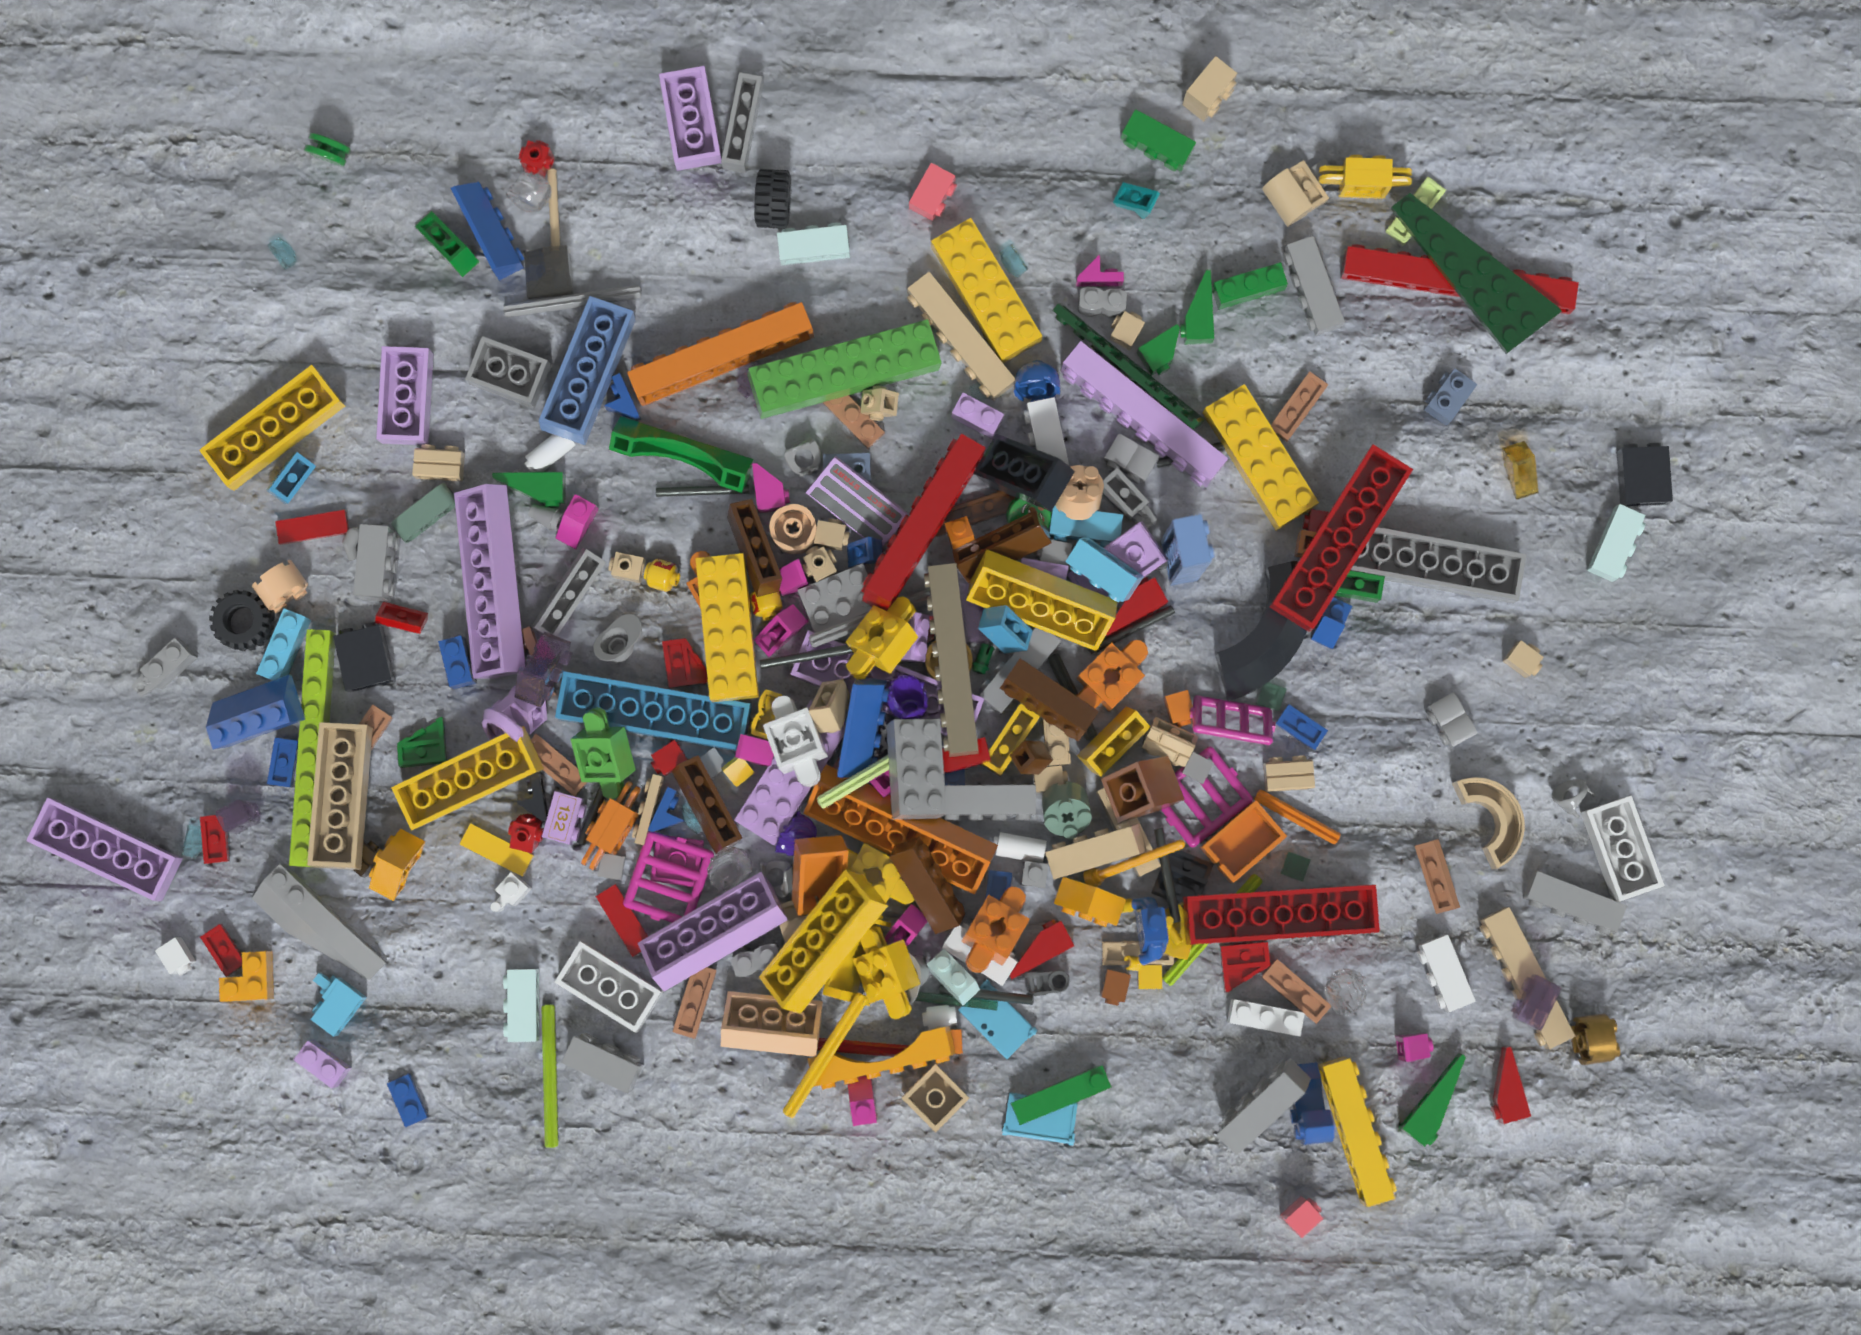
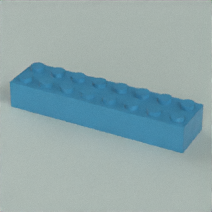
M563 671L555 718L561 721L584 724L583 716L592 708L599 707L606 711L609 727H625L626 732L737 751L740 735H747L752 705L738 701L712 703L709 696Z

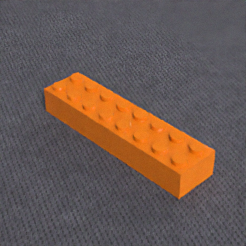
M788 303L783 307V310L778 312L774 310L768 311L758 320H746L740 323L738 328L733 330L731 328L723 329L718 332V336L701 338L693 346L688 347L684 345L675 349L673 354L668 356L661 354L654 357L651 363L646 365L639 363L632 366L631 371H628L627 374L641 406L643 407L813 339V328L803 303Z
M827 764L821 772L820 781L814 786L803 814L889 855L897 844L920 836L923 843L928 846L935 863L940 866L945 880L974 895L976 894L998 847L997 844L942 818L892 819L891 794L883 797L874 786L867 783L826 808H821L817 798L849 779L837 777L838 769Z

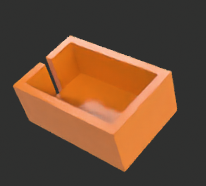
M1255 800L1205 842L1200 849L1213 864L1219 862L1218 870L1230 883H1234L1282 842L1287 835Z
M842 835L795 839L792 901L798 915L810 914L817 905L814 896H817L820 901L844 870L847 869L848 849Z

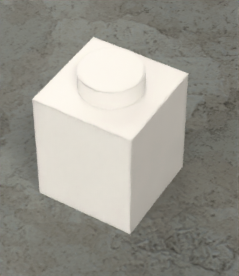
M175 937L155 950L169 974L178 973L179 976L191 970L192 967L190 965L196 962L182 937Z

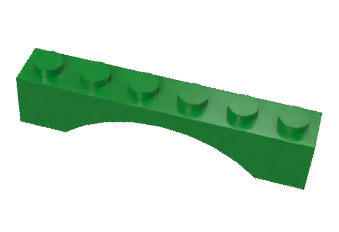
M620 416L612 430L609 450L629 457L659 456L682 461L705 472L719 486L741 493L750 477L754 460Z

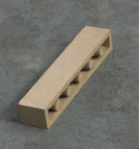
M930 272L907 288V294L909 295L907 300L914 308L919 307L923 312L921 315L922 319H928L929 324L934 326L937 330L935 334L942 344L947 343L952 349L950 353L957 362L962 361L966 366L964 371L971 380L976 379L981 385L978 388L986 398L990 396L994 401L1014 386L1015 378Z
M1504 907L1480 919L1482 924L1479 926L1485 939L1489 938L1493 946L1490 949L1496 960L1500 959L1504 967L1501 969L1502 974L1507 982L1511 981L1515 989L1512 993L1516 1001L1522 1003L1525 1009L1523 1015L1529 1025L1533 1024L1537 1032L1534 1034L1537 1043L1540 1046H1544L1545 1049H1552L1574 1038L1575 1035L1510 907Z

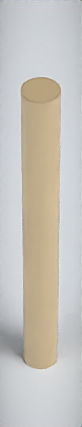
M548 169L552 261H561L556 169Z

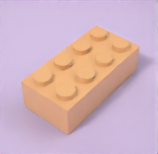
M728 991L721 1026V1047L816 1057L823 1001L811 1000L800 1014L782 1009L776 999L770 995Z

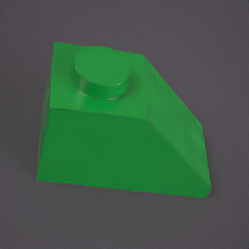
M1178 324L1138 348L1137 355L1151 376L1156 373L1162 375L1170 369L1169 365L1174 357L1180 330Z

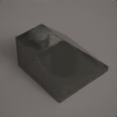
M567 245L542 247L524 253L527 299L574 294L571 250Z

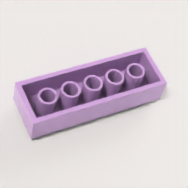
M810 700L806 708L808 707L809 709L813 701ZM845 721L840 731L820 733L828 754L827 758L816 761L820 774L825 765H828L844 739ZM774 757L771 766H768L734 821L776 847L780 832L784 831L783 826L788 825L792 821L813 787L803 786L798 781L795 771L783 774L779 770Z
M53 798L46 799L26 840L153 901L163 900L183 859Z
M760 872L638 942V945L652 978L663 991H666L786 922L788 918L773 886L764 874Z

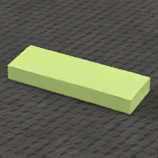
M1427 177L1414 193V196L1432 209L1446 189L1430 177ZM1397 217L1385 231L1403 246L1411 237V234Z

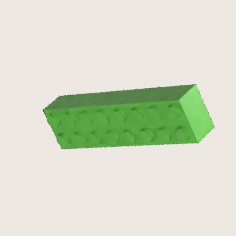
M927 319L748 368L747 376L760 418L764 419L859 393L863 390H870L873 386H884L939 371L942 362Z

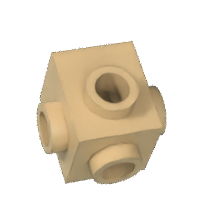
M873 386L871 390H863L861 414L869 415V419L875 421H883L884 417L897 416L899 393L886 390V387Z
M815 546L805 552L807 555L803 557L805 564L801 566L808 578L812 576L815 582L838 574L833 565L837 561L831 550L826 552L824 546L820 549L818 546ZM819 561L823 562L821 566L815 565Z

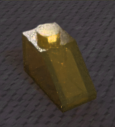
M1525 441L1503 447L1504 467L1516 500L1539 493L1535 455Z

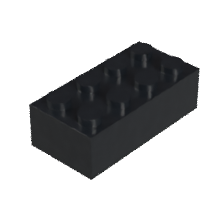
M996 434L973 474L994 489L1052 512L1075 471L1058 457Z

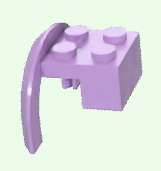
M526 680L520 685H515L510 690L509 695L503 700L496 701L492 708L489 707L484 710L482 726L489 741L507 733L517 742L520 736L523 737L522 726L525 727L529 734L534 732L547 720L545 697Z

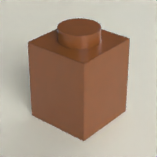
M1106 969L1100 996L1105 998V1003L1119 1006V1002L1125 1003L1130 974Z

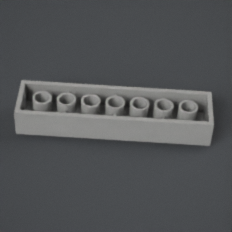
M1377 527L1350 571L1385 576V581L1514 604L1520 598L1527 554Z

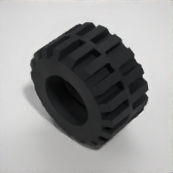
M760 169L757 173L755 185L754 218L756 226L759 228L786 229L790 216L791 175L788 170Z
M233 590V593L227 592L223 594V599L218 598L216 600L218 605L216 607L212 606L211 611L214 613L213 616L209 615V621L213 624L210 625V629L215 632L214 637L220 640V643L235 650L246 651L248 649L252 651L256 649L257 645L260 647L264 645V639L269 640L271 635L268 633L270 630H274L271 622L275 621V619L271 615L272 610L267 609L258 595L245 590ZM247 607L253 614L252 626L248 631L236 634L231 627L232 616L237 610Z

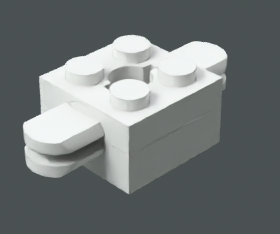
M779 696L772 703V711L776 720L763 725L776 763L783 774L795 771L798 781L803 786L813 787L818 784L821 778L816 761L827 758V751L821 735L818 733L811 718L808 707L797 711L795 703L791 698Z

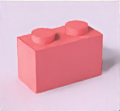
M931 163L909 201V209L931 221H934L936 216L940 217L946 207L944 201L947 196L952 197L957 188V184H955L956 176Z
M1302 1196L1280 1214L1284 1221L1301 1238L1323 1220L1319 1214L1322 1209L1310 1198L1306 1200Z

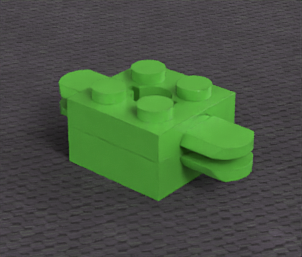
M595 707L583 716L585 728L570 740L581 782H600L603 796L607 799H616L625 786L623 780L636 769L625 727H609L606 711Z

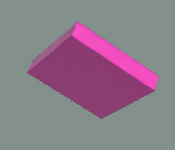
M683 838L687 840V843L704 848V841ZM657 842L655 844L654 857L699 871L702 857ZM652 866L651 881L694 887L696 880Z

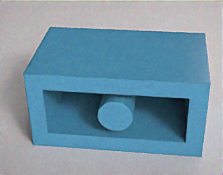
M298 452L293 453L266 491L284 504H288L316 465Z
M1007 605L985 608L978 627L1004 654L1027 651L1033 632Z

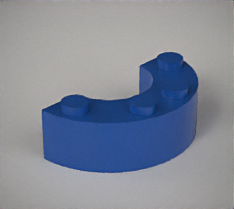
M1317 1062L1297 1064L1311 1080L1305 1094L1292 1105L1293 1109L1289 1110L1291 1124L1296 1123L1294 1125L1295 1140L1300 1139L1302 1145L1333 1142L1335 1125L1331 1110H1325Z

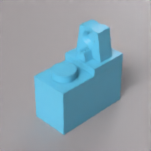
M318 973L313 981L323 988L320 993L325 1001H320L312 1011L314 1015L311 1020L333 1037L338 1036L367 997L342 978H337L334 975L328 978L323 973Z

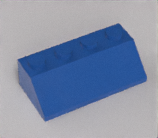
M480 182L451 187L471 230L499 281L524 269L521 261L525 259L518 247L514 249L510 241L514 240L508 227L503 228L500 221L504 218L499 208H493L490 203L493 197L488 187L483 188Z
M292 674L213 702L206 724L212 749L230 747L306 720Z
M866 677L861 680L856 679L853 683L837 777L850 778L878 761V757H874L875 748H880L882 734H878L879 725H884L886 711H882L883 702L888 700L889 688H886L887 681Z

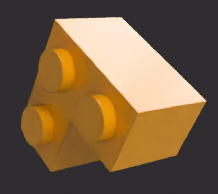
M401 828L395 836L391 835L385 844V849H380L374 857L373 862L376 865H374L369 874V878H371L369 889L394 901L405 887L409 871L421 857L425 841Z
M1063 877L1053 904L1061 906V912L1075 916V913L1078 912L1079 918L1092 921V918H1094L1093 923L1107 927L1108 923L1115 926L1118 925L1126 899L1100 888Z
M273 951L242 952L243 977L219 978L220 1002L274 999Z

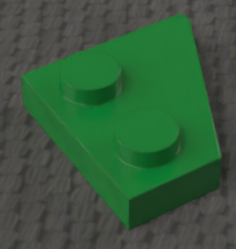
M443 717L435 719L436 722L426 728L422 727L411 737H406L397 743L398 766L400 768L441 764L447 761Z

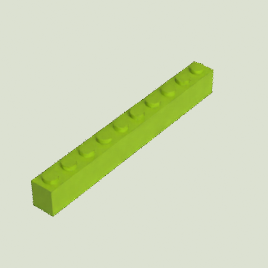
M307 629L301 698V706L306 720L301 721L299 725L289 866L311 867L307 865L319 722L330 723L335 658L333 636L336 633L330 630Z

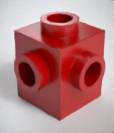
M528 140L526 146H522L519 159L525 172L535 176L539 174L546 177L547 170L552 168L554 162V155L547 143L540 140L535 142Z
M527 813L520 814L515 821H511L508 834L511 835L509 848L533 853L539 846V842L543 840V821L536 818L533 814Z

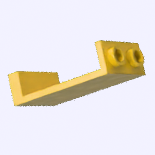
M880 915L872 926L878 924L890 927L891 923L882 921L883 916ZM861 941L858 942L827 980L822 995L848 1002L853 1000L858 993L861 983L853 959L865 955Z

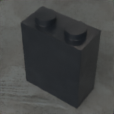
M1658 442L1648 443L1647 447H1638V444L1623 445L1624 448L1616 452L1620 504L1626 507L1668 505L1673 502L1669 446H1661V443Z
M375 622L362 625V629L353 631V628L342 629L338 635L333 636L345 691L351 693L396 682L384 627L376 625Z

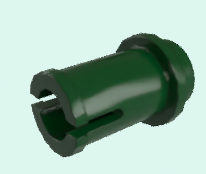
M984 643L980 644L976 660L972 662V671L982 675L989 671L988 665L995 650L994 647H989L988 644Z

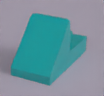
M1123 182L1113 203L1117 207L1135 211L1142 219H1145L1151 213L1160 193L1156 190Z

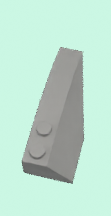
M279 864L262 881L252 897L284 931L366 979L370 980L386 964L287 864Z

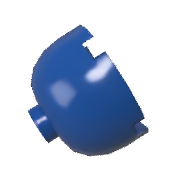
M1034 360L1025 364L1018 370L1015 376V396L1021 401H1024V398L1031 399L1030 402L1053 397L1056 399V394H1060V379L1056 369L1040 360Z

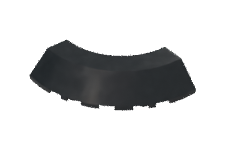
M1290 561L1267 567L1265 571L1267 600L1260 622L1241 642L1226 650L1217 652L1215 658L1227 702L1248 695L1270 682L1285 668L1299 649L1307 631L1270 608L1271 603L1298 561Z

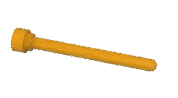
M1181 839L1102 870L1091 868L1084 871V881L1086 884L1094 887L1100 886L1107 877L1183 849L1185 842Z

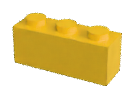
M1020 703L990 748L991 761L981 765L1001 777L1012 760L1010 754L1027 738L1040 716L1029 711Z
M1126 706L1077 757L1092 773L1101 777L1151 726L1136 710Z

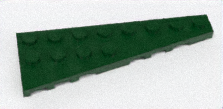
M1411 193L1407 194L1390 208L1505 354L1509 353L1562 312L1558 306Z
M1058 303L1052 311L1057 314L1055 318L1065 326L1068 323L1074 329L1073 333L1082 340L1087 339L1096 352L1107 356L1111 364L1126 372L1124 376L1134 384L1139 383L1144 388V392L1153 399H1158L1164 408L1177 415L1188 427L1192 429L1200 427L1205 418L1062 303Z

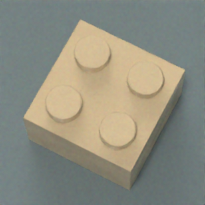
M1215 56L1186 91L1183 106L1203 122L1208 116L1213 118L1220 109L1219 105L1223 101L1222 99L1227 101L1234 92L1233 88L1237 84L1235 81L1237 72Z
M935 1063L902 1096V1099L936 1133L968 1101L969 1096Z

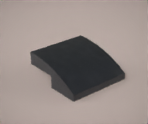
M1178 850L1168 854L1177 903L1183 906V897L1202 895L1214 864ZM1160 868L1151 893L1167 900L1162 870Z

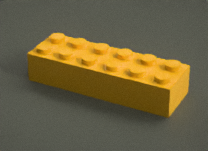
M972 218L931 240V249L993 352L1003 364L1042 341V334Z
M310 365L199 449V451L229 489L235 491L343 409L345 405L321 373L313 365Z
M1245 384L1204 408L1202 414L1219 441L1223 444L1225 451L1275 531L1304 515L1319 504Z
M986 550L969 583L966 601L984 608L1007 605L1025 624L1094 651L1098 650L1115 620L1117 601L990 550Z
M743 553L696 558L710 701L713 703L759 698L745 556Z
M521 727L523 729V737L520 736L517 742L505 733L391 787L410 829L414 830L543 770L544 767L525 727Z
M845 869L759 976L782 1009L801 1014L888 907L864 875Z
M1343 1056L1318 1064L1323 1088L1360 1203L1366 1207H1371L1395 1199L1394 1192H1397L1393 1178H1389L1386 1171L1389 1168V1164L1385 1154L1382 1155L1379 1149V1145H1382L1379 1133L1372 1128L1371 1122H1374V1117L1370 1107L1367 1108L1365 1106L1364 1099L1367 1098L1364 1086L1360 1085L1357 1081L1356 1076L1359 1075V1070L1356 1062H1352L1350 1058Z

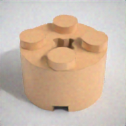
M1070 466L1075 472L1055 506L1059 512L1061 510L1070 519H1088L1100 508L1104 489L1103 479L1098 469L1093 466Z
M789 504L779 508L771 517L769 524L774 544L785 553L803 554L814 544L817 524L812 513L802 505ZM797 525L799 531L790 534L788 528Z
M287 560L288 565L286 566L282 562L269 569L260 576L262 581L258 585L256 582L252 585V588L267 609L274 610L275 613L281 612L283 608L285 609L287 607L286 603L292 599L297 601L307 594L305 589L308 583L292 560Z

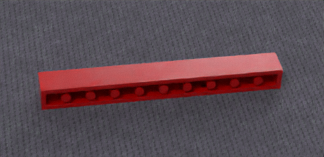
M1360 244L1348 246L1344 252L1341 279L1460 297L1427 255L1415 257L1411 256V253L1404 251L1397 252V254L1389 253L1385 248L1370 250L1365 249V246ZM1512 270L1517 276L1558 306L1562 311L1561 313L1571 314L1575 310L1579 282L1572 281L1570 277H1559L1556 279L1549 278V275L1545 273L1530 275L1526 274L1524 270Z

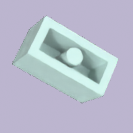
M945 949L927 964L931 974L962 1005L980 990L976 980Z

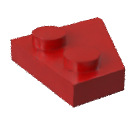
M686 638L661 642L668 689L708 683L707 669L702 664L703 662L692 650Z
M1268 942L1220 946L1224 992H1230L1238 985L1246 982L1270 966Z

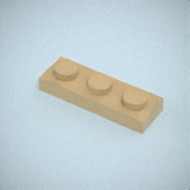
M653 774L652 779H647L644 791L648 793L646 802L642 801L638 812V815H642L640 824H635L632 838H636V844H645L649 831L648 828L654 817L664 777Z

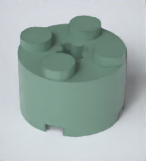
M1066 782L1063 785L1056 783L1047 788L1043 793L1042 811L1044 823L1050 832L1064 836L1067 839H1073L1088 827L1092 815L1087 792L1081 785L1075 782Z

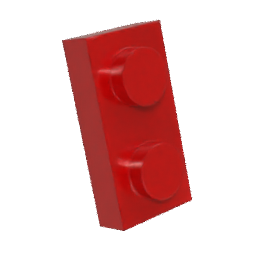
M387 602L381 604L375 615V623L421 634L428 621V613Z
M226 814L201 816L200 825L204 864L229 862Z
M218 924L200 936L225 977H228L242 967V954L223 924Z

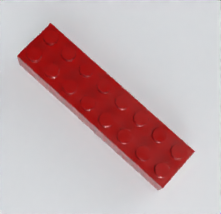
M962 433L958 440L953 438L947 448L948 452L945 457H941L936 465L933 477L930 476L921 496L918 495L914 500L909 513L910 516L906 514L901 521L900 529L897 533L898 536L893 534L888 542L886 555L883 553L880 555L875 564L874 574L869 573L861 590L864 593L863 602L872 607L874 605L888 611L972 478L973 472L982 459L986 447Z
M1372 444L1271 603L1270 608L1306 631L1311 632L1412 473L1413 468Z
M1376 885L1183 897L1186 945L1380 932Z

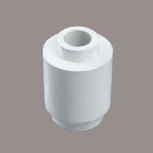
M949 1004L926 1007L927 1012H922L923 1026H928L929 1030L946 1026L951 1028V1026L957 1025L955 1006L949 1007Z

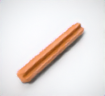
M1259 790L1256 793L1254 800L1324 840L1336 844L1340 839L1341 834L1271 794L1263 790Z

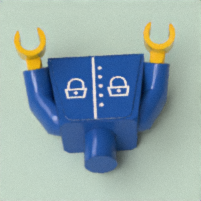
M1152 897L1134 898L1133 900L1125 898L1126 902L1122 913L1135 910L1140 947L1139 957L1126 956L1124 958V961H1130L1129 967L1125 968L1126 970L1139 971L1142 965L1159 960L1163 953H1165L1168 944L1164 907H1158L1156 900Z

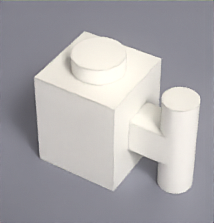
M510 872L495 889L501 896L491 904V910L502 912L508 903L512 906H517L532 888L516 873Z

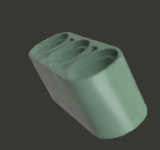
M445 483L438 485L395 518L391 526L405 543L414 540L455 508L454 494Z

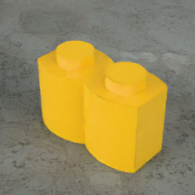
M767 689L762 693L758 704L759 712L754 717L751 725V733L754 737L768 741L763 725L776 720L772 711V703L779 696H783L782 694Z

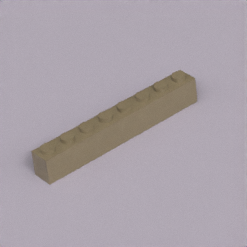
M956 563L928 566V573L924 574L925 588L930 587L931 596L926 598L928 611L933 610L934 620H929L930 633L936 635V643H932L933 657H938L939 666L935 667L936 681L941 680L942 690H937L939 704H944L945 712L940 713L941 727H946L947 737H943L944 751H949L950 757L978 754Z

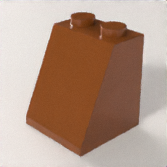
M1168 756L1138 761L1101 779L1118 823L1166 809L1185 800Z

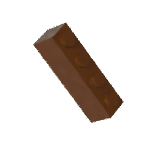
M748 499L731 503L727 519L739 551L745 556L746 570L756 596L760 597L779 592L782 576L753 500Z
M1035 510L952 550L958 570L967 583H970L986 550L1016 561L1051 544L1052 541L1047 526Z
M1021 658L1000 687L1007 696L1016 699L1026 709L1037 713L1048 724L1056 726L1066 736L1076 741L1081 739L1099 712Z
M699 755L678 764L672 773L715 855L736 845L742 839V836Z
M920 836L897 844L889 858L934 933L938 934L960 926L966 914L964 907L954 895L952 886L945 880L940 866L932 858L928 846L923 843Z

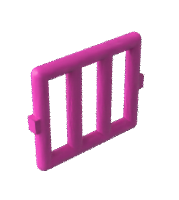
M1199 695L1193 698L1190 718H1193L1192 729L1194 732L1264 745H1271L1273 743V732L1275 731L1276 723L1272 722V710L1270 708L1234 701L1227 702V700ZM1202 706L1216 708V726L1202 724ZM1226 710L1239 712L1240 731L1226 728ZM1249 714L1263 716V735L1249 732Z
M1211 746L1204 749L1198 755L1206 759L1210 758L1242 799L1230 807L1210 780L1206 778L1201 786L1223 812L1214 821H1211L1180 782L1186 776L1182 774L1185 767L1177 770L1175 775L1185 798L1184 802L1205 828L1193 836L1171 807L1161 811L1167 817L1165 820L1170 827L1174 826L1192 848L1200 844L1253 801V797L1236 777L1238 775L1233 767L1229 768Z
M648 831L623 905L626 908L650 915L651 919L657 921L662 919L673 923L683 917L635 901L634 898L639 886L687 902L688 905L684 916L697 908L714 858V852L687 843L686 839L680 837L675 839L658 832ZM653 842L702 857L703 860L699 871L649 855ZM646 864L696 880L692 893L690 894L642 878Z

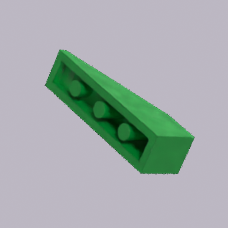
M1458 1053L1399 1126L1401 1130L1423 1147L1427 1144L1429 1146L1432 1145L1439 1136L1437 1131L1441 1127L1466 1059L1463 1054Z
M1100 1065L1010 1104L1019 1125H1022L1112 1087L1103 1065Z

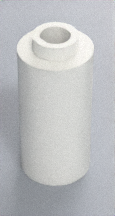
M552 434L525 456L527 461L524 464L531 472H544L576 445L571 440Z
M1000 832L999 837L994 836L993 843L998 845L996 856L1043 863L1047 840Z

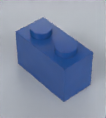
M460 635L438 641L449 687L457 689L477 684L476 679H473L471 657L466 638Z

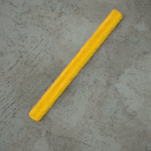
M858 992L783 1108V1113L786 1116L794 1118L868 1002V998L862 993Z

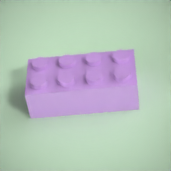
M705 66L659 74L677 171L721 163L722 157Z
M382 346L376 437L380 443L429 445L434 356L429 348Z

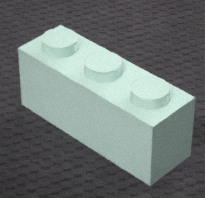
M841 223L828 224V227L823 228L811 225L806 226L805 230L797 231L795 228H786L782 232L777 233L781 266L850 258L847 227Z
M1621 504L1615 506L1587 571L1611 582L1622 578L1627 569V565H1625L1628 556L1631 557L1636 549V544H1634L1636 536H1640L1645 528L1646 523L1643 520L1646 515Z
M539 969L507 970V975L503 976V987L507 989V998L503 1001L504 1013H507V1022L504 1023L503 1027L504 1037H507L508 1042L540 1041Z

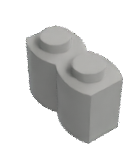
M1095 287L1083 288L1079 294L1078 312L1086 316L1102 314L1111 318H1116L1117 315L1121 317L1124 311H1126L1127 292L1120 289L1103 291Z
M1121 434L1117 435L1104 457L1108 468L1114 471L1118 467L1119 470L1127 474L1126 477L1136 484L1139 482L1145 483L1159 459V456Z
M1454 692L1427 707L1429 711L1426 713L1427 718L1432 725L1436 724L1440 730L1438 736L1444 746L1448 745L1452 748L1477 734L1472 721Z
M766 944L760 946L754 952H742L731 959L735 975L744 977L756 973L759 969H765L780 951L778 945Z

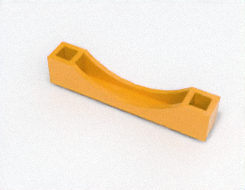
M950 1026L922 1032L905 1051L884 1061H857L835 1052L814 1087L821 1085L822 1090L836 1087L835 1082L844 1080V1084L858 1082V1077L866 1075L867 1079L880 1077L881 1071L889 1070L890 1074L904 1071L903 1066L911 1064L913 1069L927 1066L926 1061L935 1059L936 1064L950 1061L949 1056L956 1054ZM816 1057L807 1058L809 1067Z

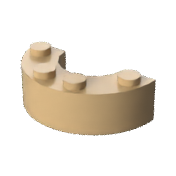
M1474 777L1453 782L1452 785L1461 805L1467 803L1480 804L1487 808L1493 816L1495 823L1494 835L1490 842L1482 847V850L1491 869L1502 867L1517 853L1524 837L1525 822L1519 802L1506 787L1490 779Z

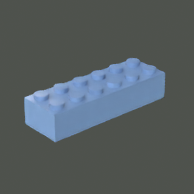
M589 296L539 418V425L542 431L586 445L611 383L612 376H614L635 324L634 311Z
M1202 514L1172 520L1161 539L1162 550L1169 559L1166 569L1170 586L1198 581L1212 562V558H1214L1213 546L1207 542V534H1209L1208 522L1202 519Z

